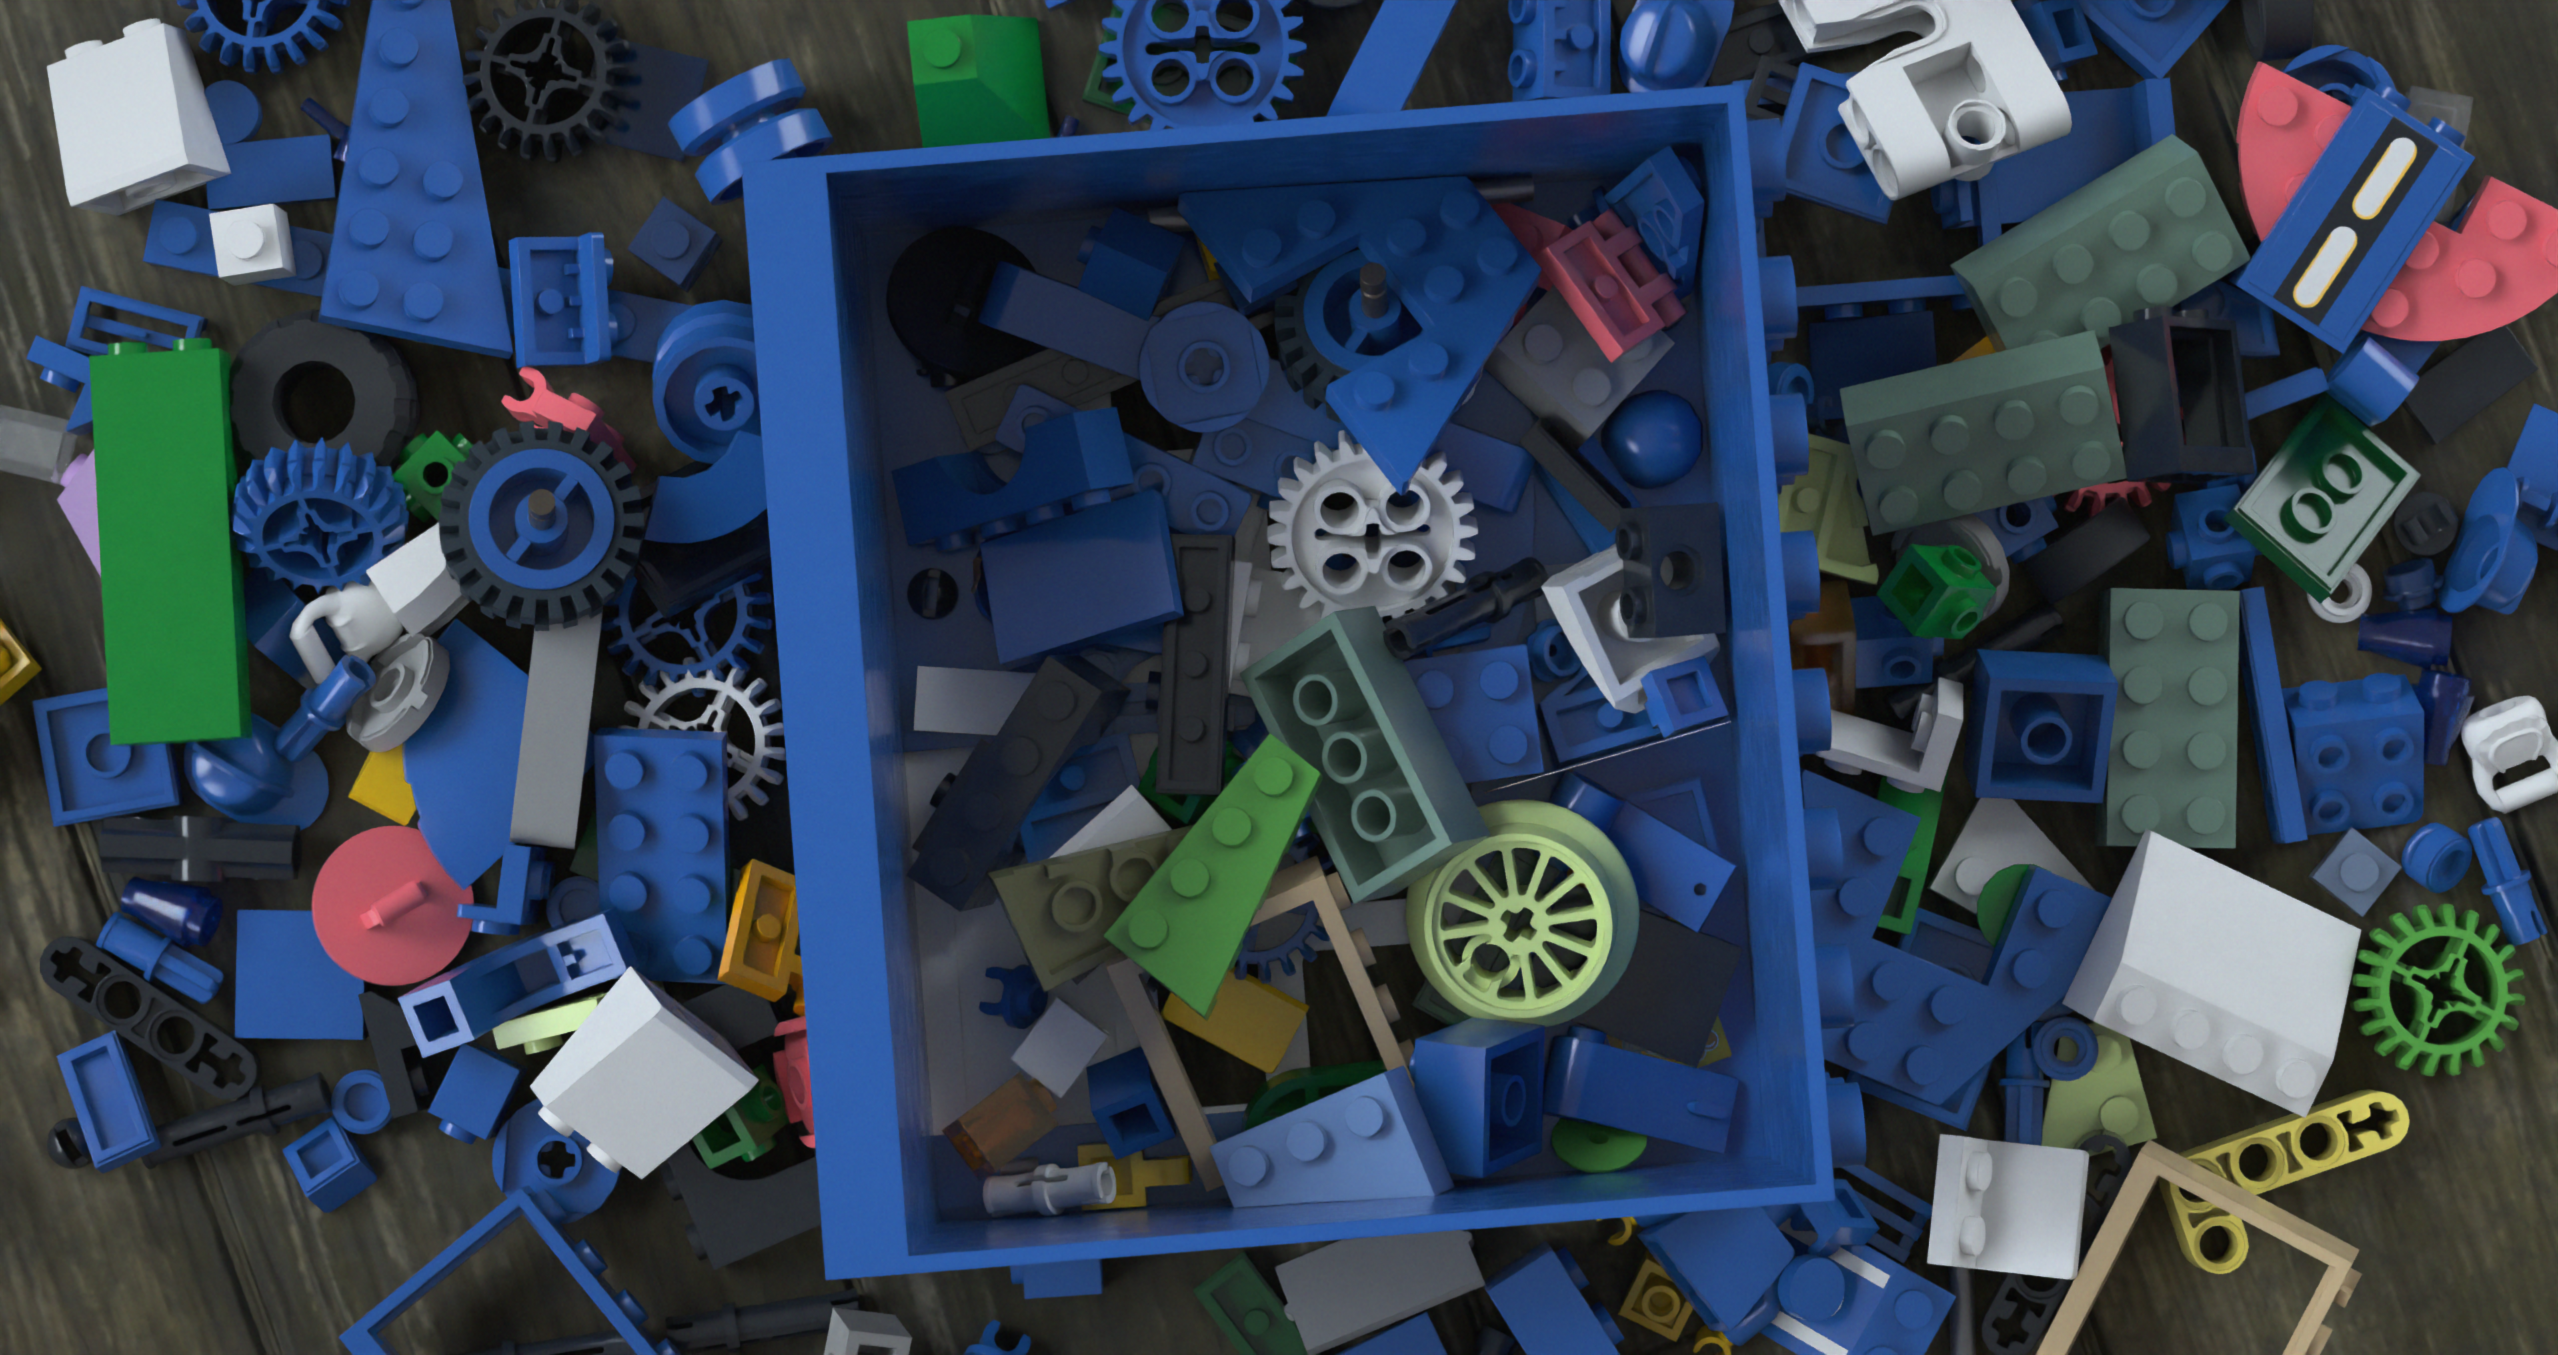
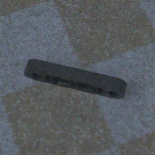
M65 936L53 940L43 950L40 958V973L44 982L51 989L211 1095L220 1099H237L248 1095L250 1089L258 1086L262 1077V1062L258 1053L250 1045L239 1038H235V1035L155 982H148L144 979L143 974L105 949L98 948L93 941L81 936ZM79 949L83 953L79 963L94 975L102 974L104 964L111 969V973L97 984L92 1000L85 995V992L92 988L94 984L78 975L70 976L66 980L60 976L64 968L62 963L57 960L60 953L70 954ZM121 981L134 984L142 996V1004L139 1011L130 1018L116 1016L108 1005V995L111 988ZM175 1016L187 1019L195 1031V1040L192 1046L181 1054L169 1051L161 1040L163 1025L168 1019ZM210 1035L218 1040V1043L209 1049L210 1052L225 1060L232 1059L236 1054L243 1059L239 1067L241 1072L246 1075L243 1083L232 1081L223 1086L219 1082L223 1071L209 1060L201 1061L199 1071L191 1066V1062L205 1051Z
M2106 1129L2092 1130L2086 1133L2073 1148L2086 1152L2090 1149L2095 1152H2101L2105 1145L2113 1146L2112 1155L2116 1163L2119 1164L2115 1171L2104 1168L2095 1181V1190L2105 1192L2100 1201L2089 1191L2086 1190L2084 1204L2090 1211V1218L2088 1224L2081 1232L2078 1268L2132 1168L2131 1153L2126 1142L2117 1133ZM2090 1160L2088 1162L2087 1178L2092 1169V1164ZM2005 1272L1988 1301L1980 1320L1982 1338L1987 1347L1996 1355H2025L2029 1353L2039 1340L2071 1280L2057 1278L2052 1285L2046 1288H2035L2025 1282L2022 1274ZM2011 1287H2014L2027 1300L2043 1303L2040 1311H2036L2028 1303L2020 1319L2021 1327L2026 1331V1334L2023 1337L2012 1334L2007 1342L1998 1339L1999 1327L1993 1321L1997 1316L2002 1319H2008L2012 1315L2018 1301L2016 1296L2007 1295Z

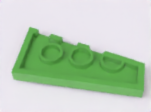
M1270 733L1104 934V938L1206 1021H1208L1216 1005V997L1229 970L1232 971L1243 948L1242 942L1258 909L1261 910L1272 887L1270 883L1284 854L1288 853L1323 780L1321 772Z

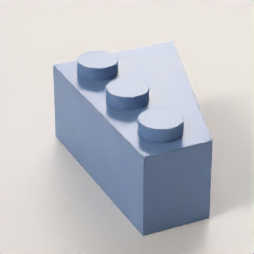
M1404 1066L1381 1073L1209 1146L1234 1208L1436 1196L1455 1187Z

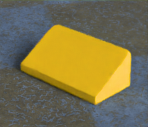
M1233 967L1232 971L1229 970L1216 997L1217 1002L1208 1021L1173 993H1170L1161 1011V1016L1165 1020L1268 1074H1273L1276 1071L1310 1007L1266 983H1261L1259 979L1248 973L1244 980L1236 979L1234 975L1236 967Z

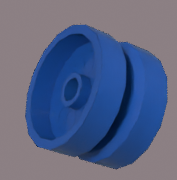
M790 58L777 59L759 65L725 81L687 104L668 122V126L685 156L708 155L700 164L695 176L712 206L726 204L744 197L741 162L814 157L820 155L833 143L834 139L817 109H794L804 97L807 89Z
M720 300L697 304L673 318L658 338L652 363L654 382L653 405L657 424L673 447L696 461L714 464L726 454L737 431L762 437L752 305Z

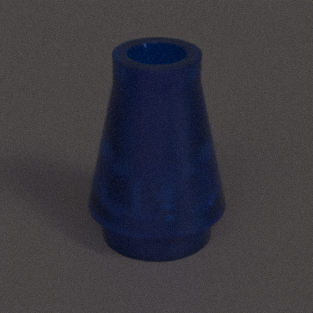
M2437 607L2379 614L2361 613L2357 651L2375 653L2429 671L2431 670V665L2447 666L2452 632V615L2437 614Z
M2421 669L2419 682L2412 683V689L2424 711L2425 763L2448 765L2452 748L2475 699V695L2470 693L2472 678L2446 671Z
M134 876L128 882L121 899V911L123 913L135 916L185 948L193 944L202 947L206 946L218 929L223 910L222 900L212 896L208 887L150 881Z

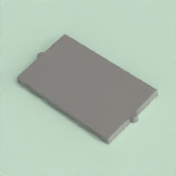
M1456 1230L1339 1240L1274 1267L1288 1302L1284 1307V1312L1289 1320H1295L1308 1355L1321 1353L1484 1286L1485 1282L1471 1251L1475 1244L1473 1236L1468 1231Z

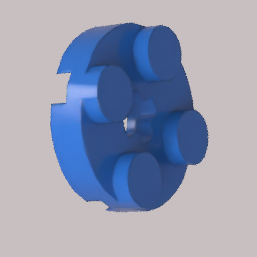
M1194 301L1169 310L1158 322L1149 328L1139 354L1138 370L1141 386L1148 401L1167 421L1194 432H1215L1227 429L1241 422L1258 403L1269 380L1270 362L1262 335L1243 314L1218 302ZM1199 348H1207L1210 357H1221L1223 362V369L1213 372V383L1208 385H1201L1197 375L1187 376L1185 372V363L1195 360L1194 350Z
M535 1099L518 1109L499 1130L492 1153L494 1178L501 1192H504L507 1198L520 1187L527 1185L535 1193L539 1192L542 1188L546 1189L559 1203L568 1217L561 1224L575 1222L601 1208L607 1202L609 1196L617 1188L623 1166L617 1173L612 1172L587 1151L586 1148L591 1142L576 1130L567 1138L552 1128L538 1114L543 1105L539 1099ZM555 1141L566 1143V1152L575 1154L576 1159L575 1166L566 1167L561 1178L553 1177L551 1166L541 1164L540 1158L542 1152H548L553 1149Z

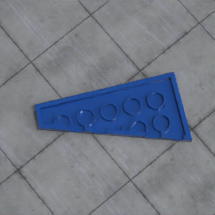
M371 0L318 322L510 359L513 354L472 120L467 105V92L463 84V70L450 0Z

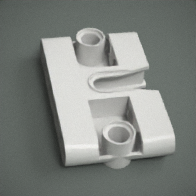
M1778 0L1807 53L1869 44L1903 31H1912L1923 37L1921 40L1894 49L1847 80L1846 87L1850 92L1849 99L1838 107L1840 115L1876 181L1890 200L1901 199L1953 178L1962 181L1979 180L1989 173L1995 162L2056 140L2071 132V113L2064 94L2011 0ZM1961 136L1974 137L1982 144H1970L1963 140Z

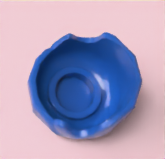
M1650 390L1634 394L1623 400L1615 408L1601 430V444L1625 482L1640 489H1652L1671 484L1691 472L1703 451V423L1691 403L1680 395L1671 394L1668 390Z

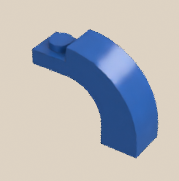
M613 907L576 920V918L485 954L420 985L399 997L398 1001L420 1053L424 1058L473 1041L500 1024L531 1009L576 991L622 976L630 966L636 969L640 964L617 909Z

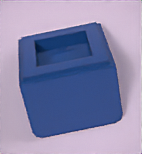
M334 1115L282 1149L304 1194L324 1213L335 1210L377 1181V1175L348 1130L339 1124Z

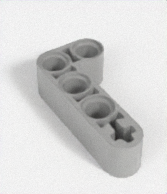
M602 612L590 619L589 615H585L578 619V625L566 629L563 628L562 623L549 625V631H535L534 628L509 842L566 849L575 848Z

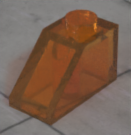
M1847 580L1820 582L1819 612L1807 613L1805 619L1793 620L1792 625H1788L1792 670L1824 668L1828 682L1831 710L1854 716L1857 631Z
M1019 1072L945 1127L942 1132L977 1179L982 1181L997 1172L1058 1126V1122L1051 1114L1057 1109V1106L1049 1092L1036 1078L1027 1082Z

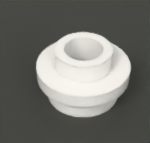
M2356 563L2342 580L2347 585L2349 591L2348 597L2343 603H2335L2328 597L2320 604L2307 593L2308 602L2312 610L2322 619L2332 623H2345L2358 618L2368 608L2372 597L2371 581L2364 569Z

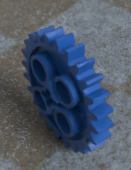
M1112 0L1113 5L1122 13V17L1103 18L1102 28L1117 36V39L1100 44L1099 53L1104 57L1117 59L1118 63L1102 71L1104 81L1123 82V86L1112 96V101L1115 106L1131 101L1134 102L1135 106L1128 117V122L1131 126L1141 123L1146 118L1152 120L1150 130L1254 122L1258 117L1265 121H1276L1278 116L1271 105L1272 102L1275 100L1292 105L1294 95L1283 85L1284 80H1302L1304 70L1290 63L1289 58L1304 55L1307 50L1306 43L1289 39V35L1303 27L1302 17L1283 16V12L1290 7L1293 0ZM1233 2L1242 3L1252 12V22L1243 31H1226L1216 20L1217 13L1223 6ZM1176 3L1186 9L1189 19L1181 30L1168 33L1155 26L1152 21L1153 15L1157 8L1163 4ZM1206 35L1209 36L1211 46L1216 48L1254 43L1259 45L1260 51L1257 54L1248 55L1239 52L1214 51L1210 53L1209 63L1201 64L1197 63L1195 53L1191 51L1149 55L1146 52V47L1150 44H1161L1169 47L1191 48L1196 45L1197 36ZM1169 66L1181 68L1190 79L1185 91L1172 97L1160 94L1153 86V80L1157 72ZM1230 66L1243 67L1252 75L1253 85L1243 95H1227L1217 85V78L1221 71Z

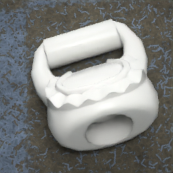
M372 580L369 586L350 581L347 582L342 592L332 585L327 589L326 595L320 596L307 604L292 623L289 637L317 684H321L336 666L312 625L316 619L325 616L326 623L333 629L341 643L340 648L346 652V655L349 658L351 655L357 656L366 663L373 655L382 653L400 637L403 625L393 614Z
M2527 695L2504 700L2474 713L2463 722L2461 737L2468 754L2472 758L2473 779L2477 792L2493 810L2506 814L2558 792V740L2551 733L2545 711L2535 697ZM2539 755H2543L2550 763V768L2498 790L2494 791L2492 779L2498 772L2505 773L2506 769L2527 760H2536Z

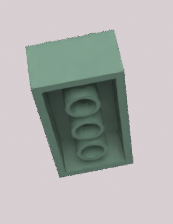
M2171 134L1950 266L1996 352L2095 330L2099 349H2102L2110 344L2109 327L2134 322V311L2160 306L2173 307L2249 262L2251 257L2199 153Z
M2095 330L1839 389L1846 429L1873 536L2127 478L2107 377Z
M2110 588L2099 592L2098 655H2104L2118 682V691L2103 803H2096L2095 846L2137 847L2145 830L2148 829L2187 848H2236L2240 591Z
M1375 606L1334 611L1239 673L1269 734L1271 733L1321 772L1323 780L1308 812L1354 904L1395 895L1444 865L1455 856L1491 836L1403 660L1394 657L1385 645L1383 631L1386 630V627Z

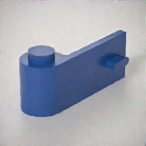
M1566 770L1548 803L1567 808L1581 815L1604 832L1617 847L1627 863L1635 882L1638 898L1696 933L1701 931L1738 867L1623 797L1574 770ZM1538 850L1534 851V854L1539 858L1541 853ZM1551 857L1548 861L1549 865L1563 872H1567L1570 868L1556 857Z
M1569 1026L1567 1037L1554 1036L1543 1087V1114L1585 1124L1608 1126L1717 1154H1724L1739 1083L1738 1078L1605 1045L1607 1034L1592 1029Z

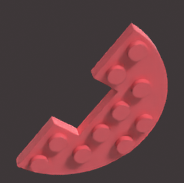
M2258 61L2247 85L2240 109L2236 143L2239 144L2238 163L2241 182L2238 184L2244 209L2254 234L2258 236L2262 243L2352 107ZM2485 175L2456 232L2435 221L2431 223L2361 329L2389 338L2411 341H2445L2467 338L2492 331L2514 322L2537 309L2558 293V209L2492 176Z

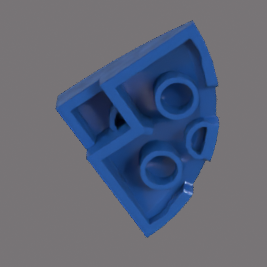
M456 618L437 639V642L449 652L450 670L445 689L434 710L424 723L403 742L402 760L404 779L411 785L415 805L420 816L417 823L418 828L431 853L446 874L461 890H465L503 855L505 844H515L509 842L529 676ZM588 730L583 775L595 764L594 734L590 730Z

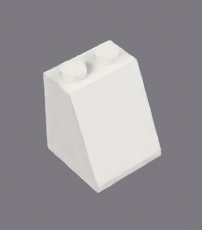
M157 18L139 21L123 29L124 38L103 45L101 40H92L74 45L65 50L67 59L47 66L66 192L71 207L119 216L154 203L155 199L162 200L204 185L208 181L231 174L186 31L168 24H161L160 19Z
M630 966L530 1087L543 1105L538 1114L552 1128L567 1138L576 1130L591 1142L586 1148L587 1151L606 1168L617 1173L624 1166L640 1179H643L747 1094L759 1079L722 1035Z

